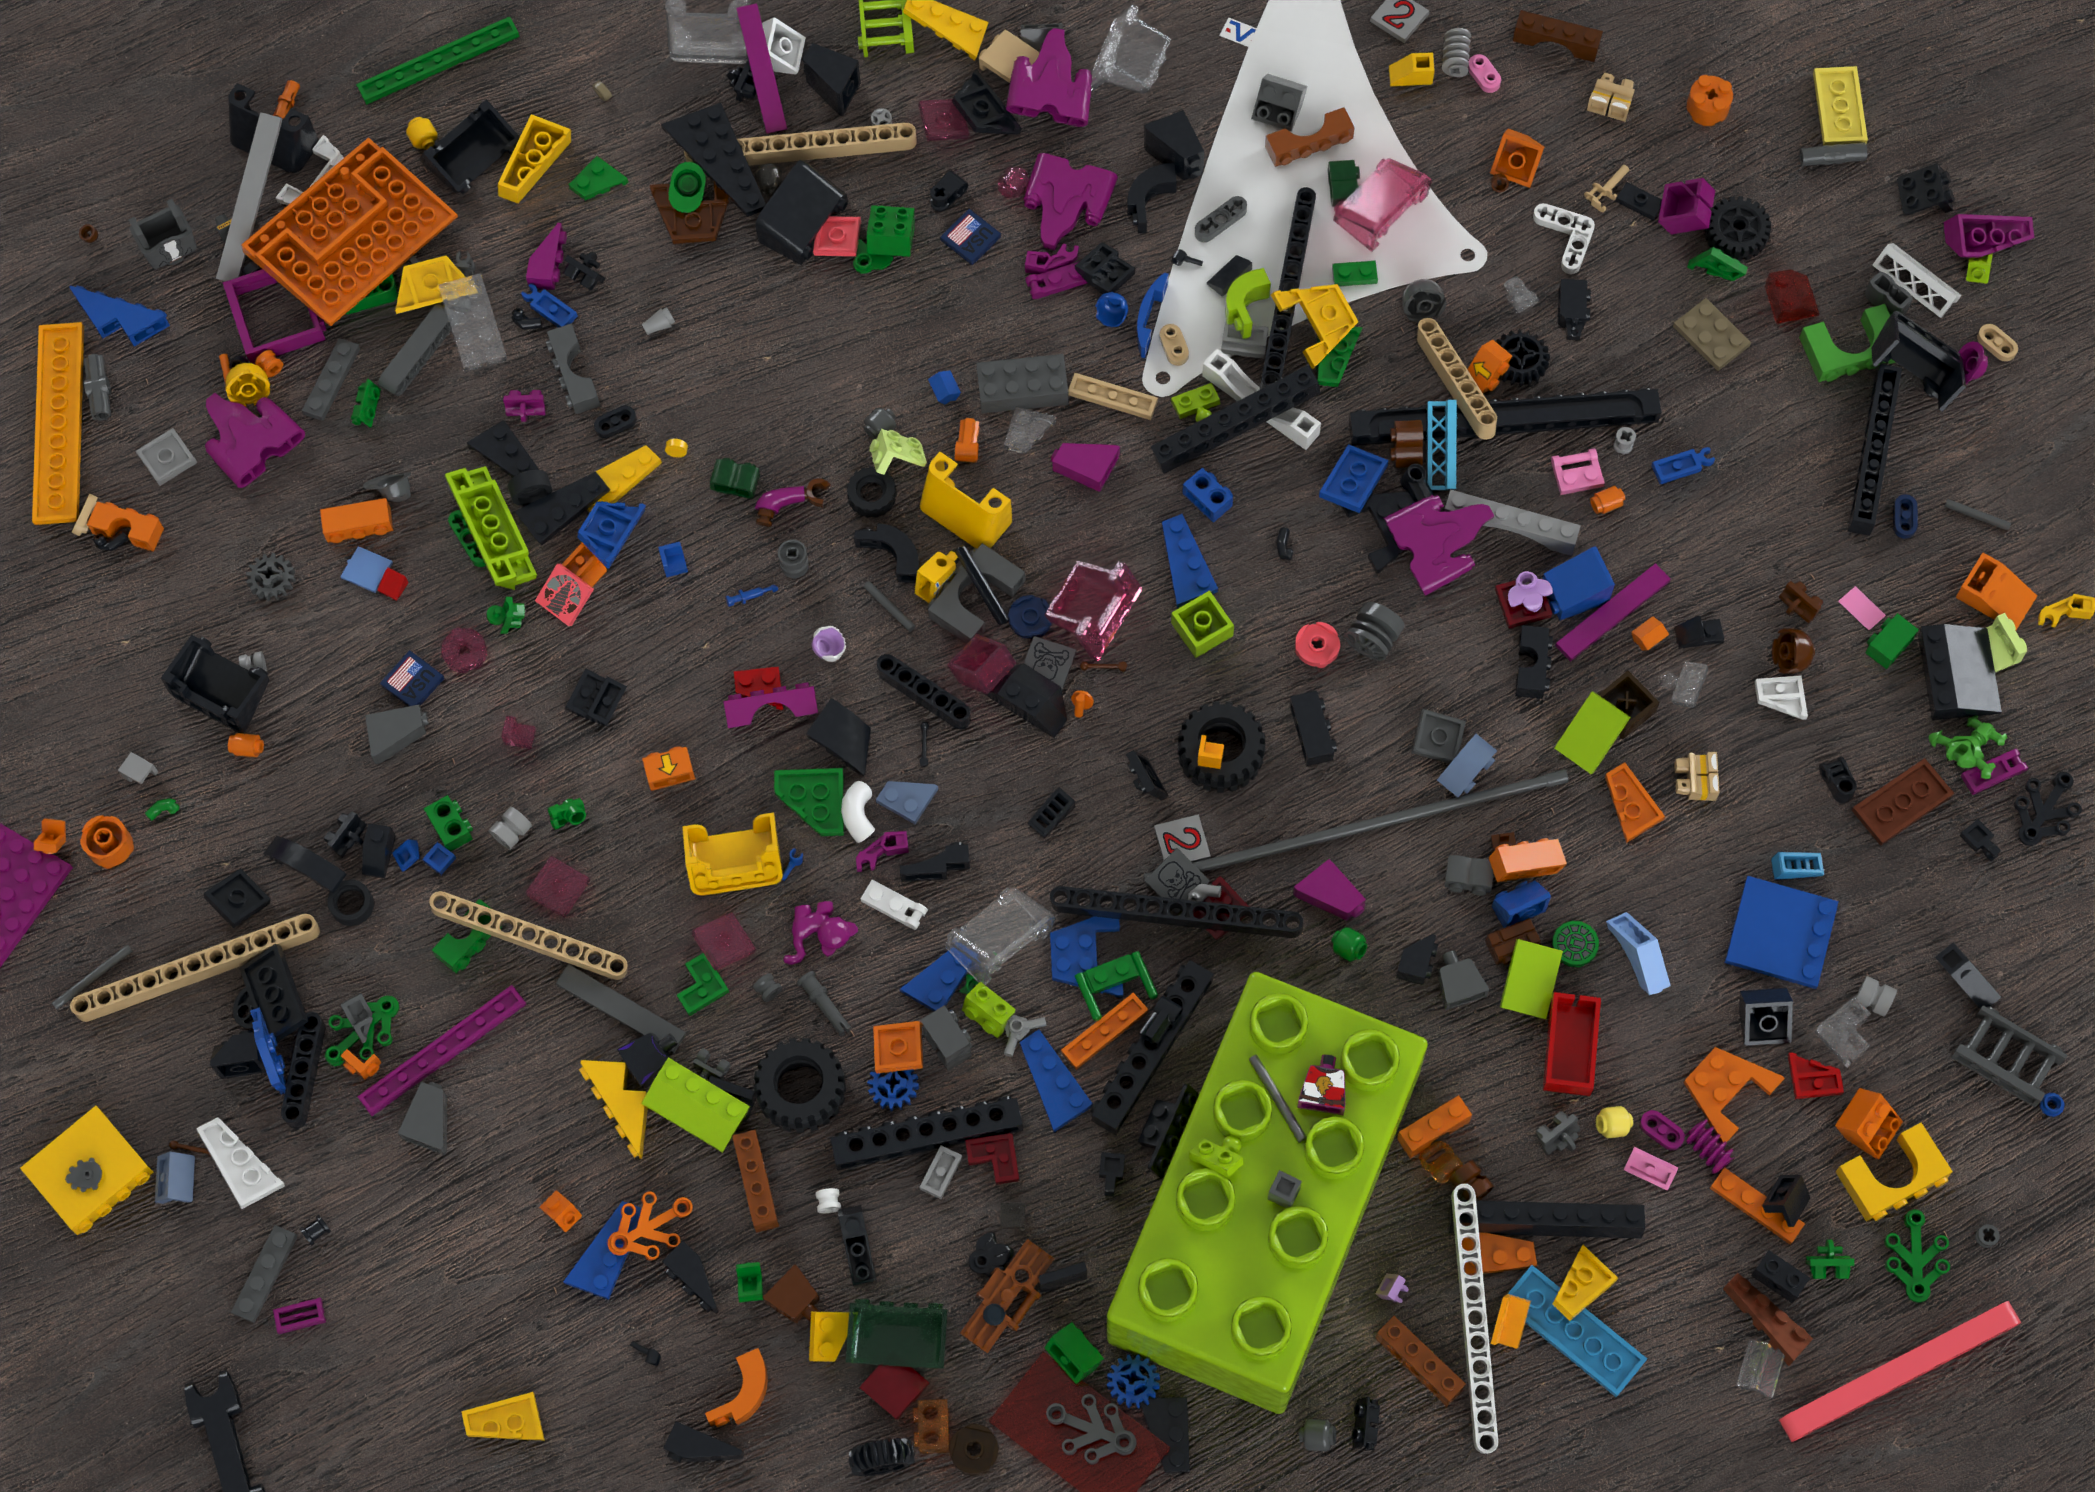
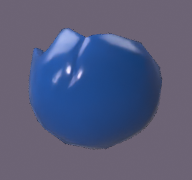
M1109 292L1102 294L1095 305L1097 307L1096 318L1105 326H1120L1128 314L1127 301L1118 293Z

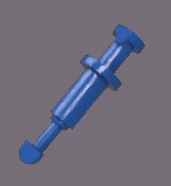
M771 585L767 588L762 589L758 587L745 592L738 590L739 595L733 597L725 596L728 607L733 606L734 603L739 601L742 604H746V600L762 596L767 591L772 590L776 592L778 587Z

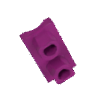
M510 390L509 395L503 398L506 416H520L522 422H527V416L546 415L544 396L541 390H532L530 395H522L518 390Z

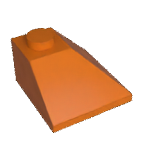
M1507 129L1502 136L1490 174L1502 173L1509 181L1530 188L1545 147L1528 135Z

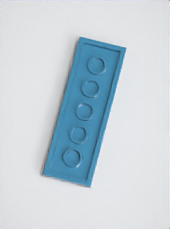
M1531 1265L1508 1293L1531 1301L1525 1323L1612 1395L1617 1397L1646 1362L1647 1358L1586 1308L1569 1321L1552 1305L1560 1287Z

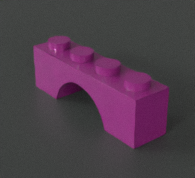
M809 682L795 684L796 689L787 690L786 686L773 688V693L764 694V690L750 692V697L742 698L741 694L729 695L728 700L723 701L728 728L750 725L757 709L764 704L772 702L787 706L794 713L795 717L818 713L814 686H809Z

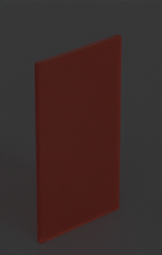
M1043 1351L990 1418L989 1422L1080 1492H1137L1166 1453L1169 1452L1170 1447L1119 1409L1118 1416L1124 1430L1132 1432L1137 1441L1136 1448L1131 1454L1120 1455L1114 1452L1100 1458L1098 1463L1090 1465L1084 1457L1086 1450L1090 1448L1098 1449L1110 1443L1100 1439L1078 1448L1073 1455H1066L1062 1450V1443L1066 1439L1073 1440L1087 1433L1064 1423L1059 1425L1050 1423L1046 1415L1047 1408L1053 1403H1059L1064 1406L1067 1414L1092 1423L1088 1411L1083 1408L1081 1403L1084 1395L1092 1394L1096 1398V1408L1105 1429L1115 1433L1111 1420L1106 1418L1104 1414V1407L1111 1402L1085 1382L1080 1381L1078 1384H1075L1059 1364ZM1090 1398L1086 1399L1084 1404L1091 1406L1093 1400ZM1109 1408L1107 1410V1414L1114 1415L1116 1413L1115 1408ZM1054 1412L1052 1417L1054 1419H1059L1061 1417V1413ZM1126 1439L1120 1442L1122 1447H1126L1129 1444V1441ZM1071 1443L1065 1446L1067 1451H1071L1074 1448V1445ZM1090 1453L1087 1458L1094 1460L1097 1455Z

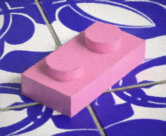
M1634 1147L1624 1170L1668 1191L1679 1167Z

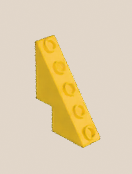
M581 1060L582 1067L579 1071L585 1081L591 1080L594 1085L591 1088L597 1100L602 1098L606 1104L603 1107L609 1119L614 1117L618 1125L615 1126L621 1138L626 1136L630 1144L627 1147L634 1158L639 1156L642 1159L648 1108L642 1105V1101L647 1092L626 1090L629 1069L624 1062Z

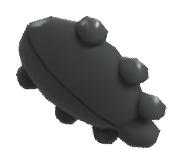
M90 1158L86 1162L79 1160L76 1168L74 1166L69 1168L71 1173L66 1176L65 1180L67 1183H73L71 1185L72 1189L80 1187V1191L85 1192L87 1188L92 1187L93 1190L98 1188V1183L102 1177V1170L94 1158Z

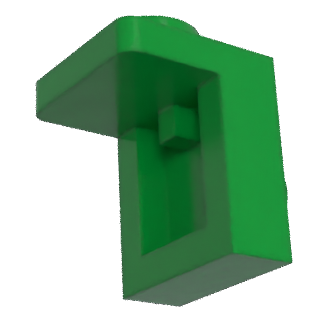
M760 1263L737 1264L739 1303L763 1300V1277Z

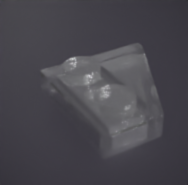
M1015 407L1004 443V449L1026 454L1032 448V445L1044 436V432L1056 423V416Z

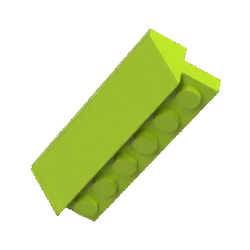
M486 466L468 472L466 468L446 473L445 478L495 585L515 590V585L536 579L537 574L528 557L529 551L495 479L492 480Z

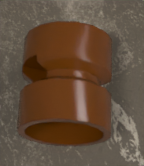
M1473 1160L1464 1164L1449 1178L1455 1187L1460 1184L1472 1186L1475 1191L1476 1201H1480L1494 1188V1185L1486 1176L1480 1175L1481 1169ZM1461 1189L1463 1190L1462 1196L1465 1200H1469V1193Z

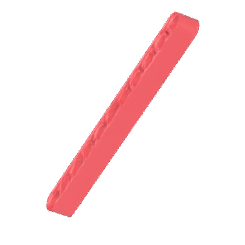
M2006 1301L1779 1419V1422L1790 1441L1794 1442L2019 1325L2021 1321L2010 1302Z

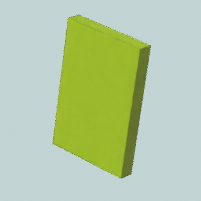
M1592 691L1554 749L1588 773L1593 774L1631 717Z
M1516 939L1500 1008L1546 1019L1563 951Z

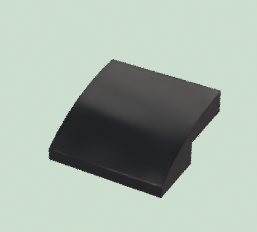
M1103 242L1075 265V270L1084 280L1102 294L1116 292L1135 274L1136 269L1119 258V251Z
M585 668L565 710L607 726L627 686L608 676L604 678Z

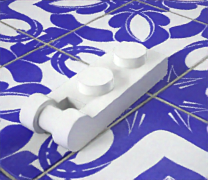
M871 880L860 898L861 902L914 930L918 928L920 918L925 916L928 911L922 904L915 903L874 880ZM908 910L913 911L911 917L906 916Z

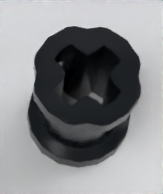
M319 1214L316 1216V1220L305 1228H299L311 1246L323 1234L331 1232Z

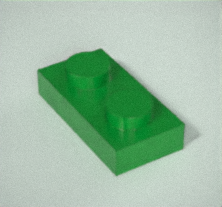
M1376 260L1332 264L1333 281L1338 286L1378 283Z

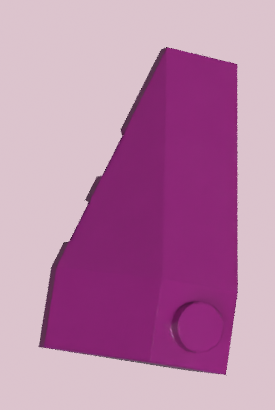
M1957 214L1943 222L1946 244L1960 257L1980 258L2035 238L2032 217Z

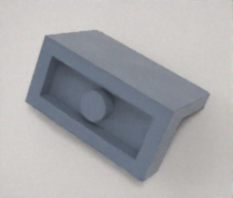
M171 1151L157 1156L155 1203L165 1204L173 1200L187 1203L193 1201L195 1156Z

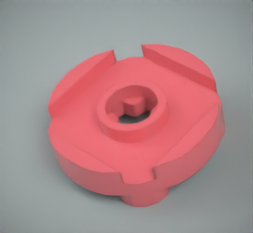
M1316 622V624H1307L1299 630L1295 640V653L1304 663L1324 668L1337 658L1340 651V639L1337 631L1331 625L1324 622ZM1313 641H1322V648H1314Z

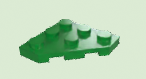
M843 768L774 770V792L782 802L820 836H844V822L841 814L842 799L844 797Z

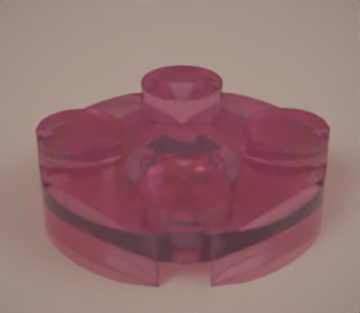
M458 627L453 629L444 639L441 646V655L451 670L467 673L469 672L468 670L479 668L486 660V642L479 632L469 628L462 629ZM467 646L470 650L469 653L465 652L461 655L459 649Z

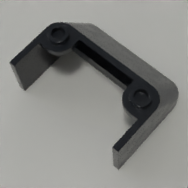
M1894 311L1887 319L1871 347L1872 364L1876 367L1880 362H1889L1892 359L1923 380L1926 394L1938 399L1939 410L1943 412L1966 388L1963 359L1952 347L1902 313Z

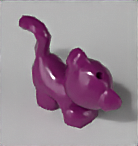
M831 901L817 903L816 912H812L810 905L796 906L791 932L793 935V945L797 953L796 955H786L783 961L785 964L790 965L800 963L806 955L802 940L814 932H817L823 954L829 957L858 932V927L852 922H846L841 917L829 918L833 913V902Z

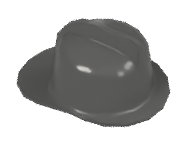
M411 472L379 476L365 482L363 488L377 489L387 501L400 502L411 497L408 479Z

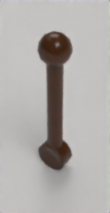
M1123 661L1119 664H1088L1087 662H1082L1080 668L1082 670L1103 668L1125 671L1127 664Z
M175 1140L169 1143V1147L173 1150L180 1148L209 1154L211 1157L209 1151L205 1148L179 1144Z

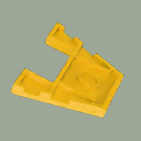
M1338 284L1315 286L1300 290L1297 288L1282 292L1279 290L1271 294L1280 312L1299 303L1321 342L1303 351L1312 369L1358 323Z

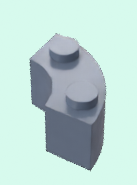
M1475 734L1437 781L1457 797L1463 792L1468 794L1476 784L1473 780L1483 768L1488 770L1495 762L1493 756L1497 750L1478 734Z

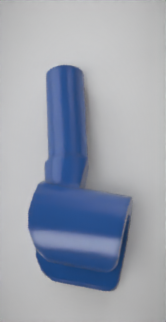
M795 848L789 853L790 862L783 872V881L786 880L795 866H799L803 862V853L799 858H794Z

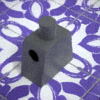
M1449 951L1442 955L1446 966L1439 968L1438 980L1445 1011L1487 997L1489 988L1470 958L1459 961L1456 951Z

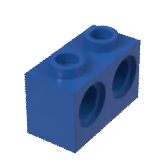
M1203 468L1183 484V495L1213 523L1233 506L1232 492L1226 486L1222 487L1217 482L1215 475L1205 471ZM1203 484L1207 487L1204 489H1200L1197 486ZM1220 499L1222 502L1214 503L1212 500Z

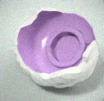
M821 627L814 632V638L811 643L814 653L821 659L835 662L845 652V638L842 637V633L836 627Z

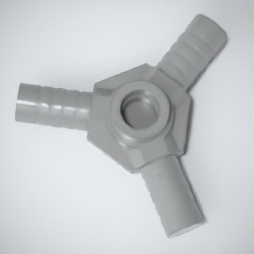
M1017 1015L1011 1016L1005 1026L1008 1042L1004 1055L1013 1057L1017 1041L1022 1040L1031 1029L1047 1026L1045 1017L1027 1021V1018Z

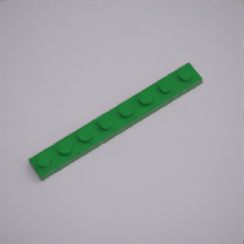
M509 16L356 84L367 105L520 37L519 32Z

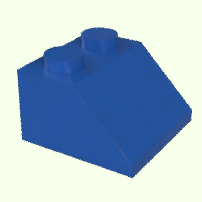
M1536 880L1530 883L1525 881L1517 885L1516 889L1509 893L1503 891L1497 894L1492 908L1501 925L1505 928L1546 912L1551 899L1550 893Z

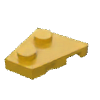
M811 1312L809 1361L835 1362L857 1318L856 1312Z

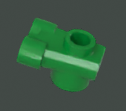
M581 798L575 800L567 799L561 805L555 804L547 808L554 830L565 826L564 824L570 822L572 825H578L586 818L584 803Z

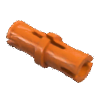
M287 81L284 92L277 100L278 105L273 116L284 119L289 110L293 108L295 96L300 88L297 82Z

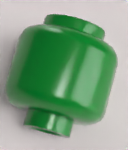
M1350 927L1336 931L1331 939L1333 952L1349 962L1356 959L1360 960L1366 953L1367 943L1365 936Z

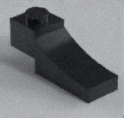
M954 842L946 845L945 850L933 858L915 864L900 866L901 882L947 879V871L970 869L968 844Z

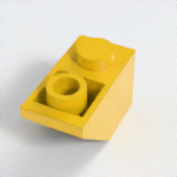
M1411 53L1389 65L1390 86L1432 85L1435 71L1433 53Z

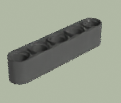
M441 303L436 304L381 374L378 385L396 396L402 395L454 328L459 314Z

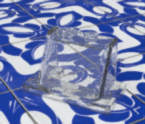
M1133 4L1121 13L1111 26L1091 73L1092 92L1106 82L1145 94L1159 76L1157 71L1166 60V55L1164 54L1171 38L1138 19L1136 15L1139 8Z

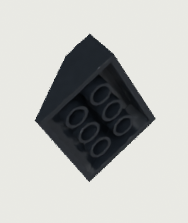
M1950 624L1921 626L1918 639L1932 720L2001 714L2002 710L1988 629Z

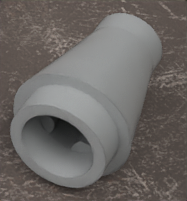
M667 307L664 309L660 308L646 322L642 323V326L647 335H650L651 333L672 327L671 325L675 323V320Z

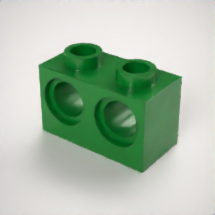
M447 795L423 808L444 846L450 852L473 840L470 834L473 828L467 818L462 820L459 813L463 811L456 800L452 802ZM443 811H450V813L447 816H440V814ZM454 829H461L459 834L450 835Z

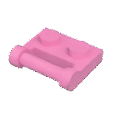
M1595 448L1588 449V452L1551 457L1560 495L1604 487L1605 483ZM1584 461L1590 462L1589 466L1562 470L1561 467Z

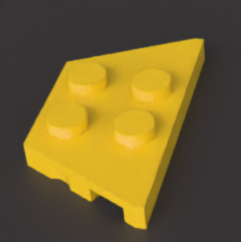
M445 255L403 267L395 311L396 314L478 293V291Z

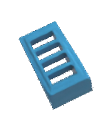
M1778 852L1771 859L1774 879H1794L1824 875L1821 853ZM1809 860H1812L1814 869L1810 868ZM1792 861H1793V864H1794V869H1792V866H1791V862H1792ZM1801 861H1803L1804 869L1801 867Z

